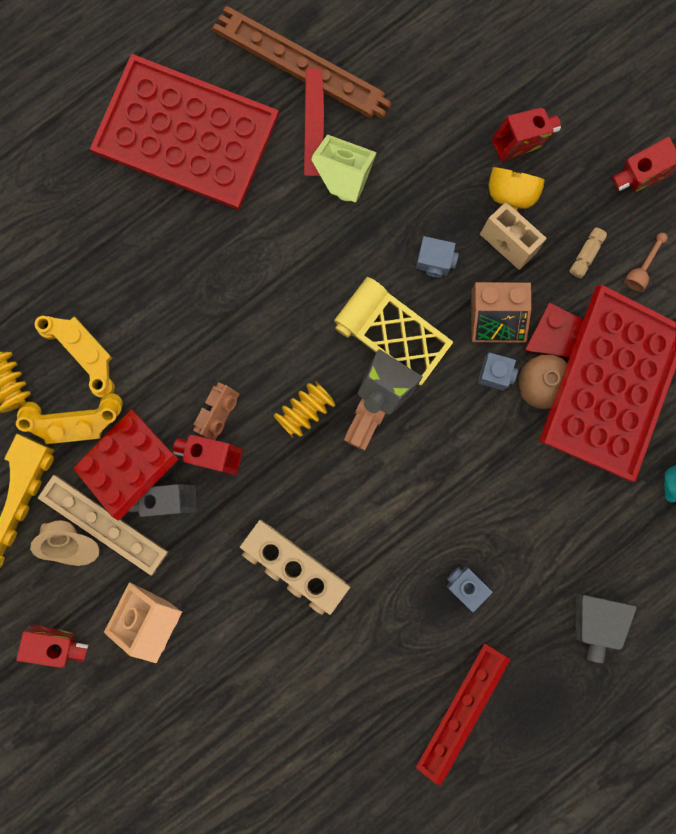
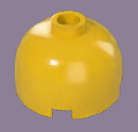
M493 167L489 179V192L493 200L503 205L507 202L516 211L518 208L527 209L533 206L540 198L545 180L529 174L512 172V170Z

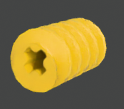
M0 352V404H2L0 406V413L19 408L26 402L25 399L31 395L30 391H20L26 385L25 381L16 382V379L22 375L21 372L11 371L17 366V363L7 362L13 356L12 352Z
M317 382V386L310 383L306 385L309 394L303 391L298 392L301 401L294 398L290 399L292 409L287 406L282 407L284 416L277 413L274 414V418L291 436L294 433L302 437L303 433L300 427L303 426L310 429L309 419L318 422L317 411L326 415L328 412L325 404L332 407L336 406L330 395Z

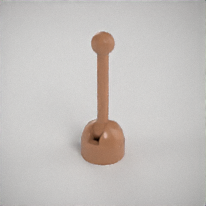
M662 232L657 235V242L642 268L633 269L627 275L624 283L631 290L636 292H643L649 282L646 270L661 244L667 241L666 233Z

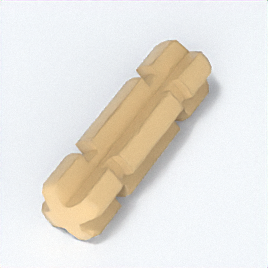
M597 227L592 230L588 237L589 239L576 258L577 261H575L570 269V273L575 277L582 278L588 270L587 266L592 263L601 247L600 245L607 236L604 230Z

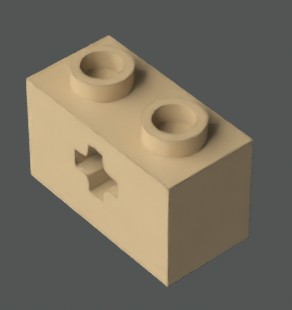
M507 202L488 218L480 233L485 240L519 270L536 255L547 239Z

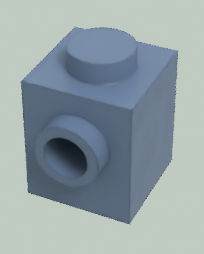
M423 236L416 269L426 271V274L432 277L440 278L442 275L447 276L450 268L455 269L459 254L454 252L456 243Z
M488 353L484 357L477 383L504 391L509 387V384L513 385L518 373V369L514 368L516 360Z
M458 567L447 578L449 584L446 587L472 612L493 593L467 567H464L462 570Z

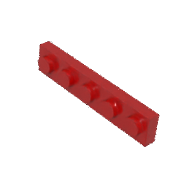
M484 644L416 766L420 772L435 784L442 785L511 660L487 644Z

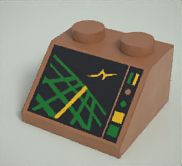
M476 282L471 289L472 343L527 342L531 315V283Z

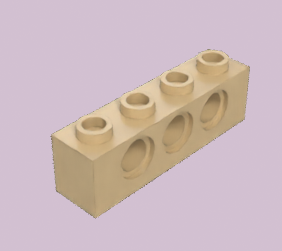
M259 520L240 546L244 550L243 557L253 564L260 562L266 567L264 572L276 581L280 578L289 584L287 589L298 598L304 595L311 601L309 606L321 615L324 612L331 615L350 589L349 584L263 520ZM268 544L277 546L279 550L277 559L269 560L265 557L264 549ZM288 562H298L302 568L301 574L295 577L290 576L286 571ZM319 578L323 581L324 589L320 593L310 591L308 582L311 579Z

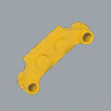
M40 316L35 320V328L42 337L49 340L57 338L90 375L89 387L95 396L102 398L105 394L114 392L115 385L109 378V361L112 357L77 318L73 317L71 320H64L50 316ZM103 382L102 388L98 390V384Z
M108 393L102 397L99 408L95 410L41 415V408L36 403L25 402L17 412L16 426L21 431H29L45 439L46 444L100 439L102 430L120 414L123 402L118 395Z

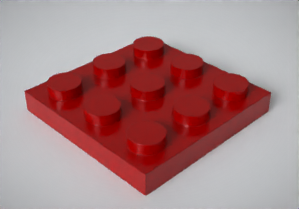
M131 409L73 469L111 517L119 521L179 459L140 416Z

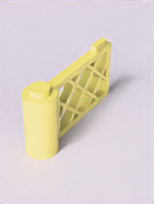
M369 277L365 278L334 320L337 324L335 329L347 338L350 335L356 337L374 352L380 349L390 355L388 344L403 342L405 357L394 359L406 361V366L410 369V360L424 358L426 370L421 375L423 378L418 384L420 386L453 343L440 331L390 295L382 285ZM388 302L398 309L399 319L384 321L383 309ZM403 313L409 318H403ZM378 315H380V322L373 323ZM415 321L419 324L421 335L406 337L404 322ZM400 323L402 338L387 340L385 325ZM381 326L383 341L372 342L364 334L370 327ZM424 329L431 334L425 335ZM436 337L444 343L439 352L428 354L426 338ZM421 339L424 354L409 356L407 341ZM383 344H384L385 351H384L382 348H380L378 345H383ZM428 357H434L432 362L429 364Z

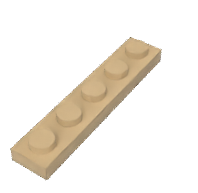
M57 475L52 476L38 497L45 504L151 576L154 575L169 551L122 519L117 521L111 517L104 507Z

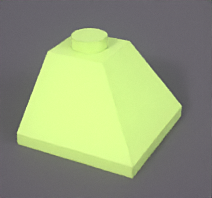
M327 135L314 152L312 162L331 194L337 195L344 201L356 202L364 188L377 153Z

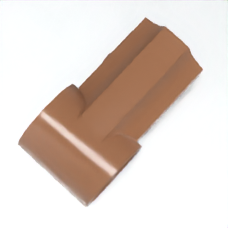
M362 398L344 441L365 451L385 412L379 410L377 413L369 412L364 406L365 399Z

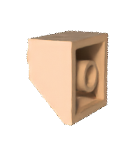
M129 582L104 633L128 655L157 663L174 627L178 623L182 611L167 600Z

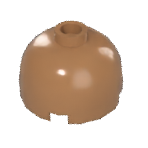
M539 355L530 359L521 368L518 376L522 398L529 405L538 409H551L567 362L555 355Z

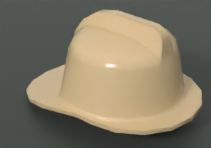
M67 521L43 523L40 527V534L34 538L30 547L33 555L40 559L75 566L94 562L99 556L100 550L98 544L93 539L78 534L75 527Z

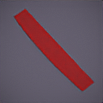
M306 68L304 175L320 176L312 162V156L322 143L324 135L322 69Z

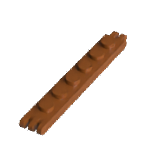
M225 6L222 10L227 17L219 15L217 19L218 23L224 27L218 24L213 25L212 30L216 34L305 83L306 68H321L323 93L369 118L376 115L383 119L386 111L382 108L389 110L392 105L389 100L384 98L385 93L228 6Z

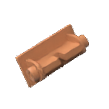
M219 382L216 387L213 386L205 402L212 406L211 411L204 408L201 409L193 424L195 425L193 431L208 439L216 440L224 428V423L230 411L236 406L239 393Z

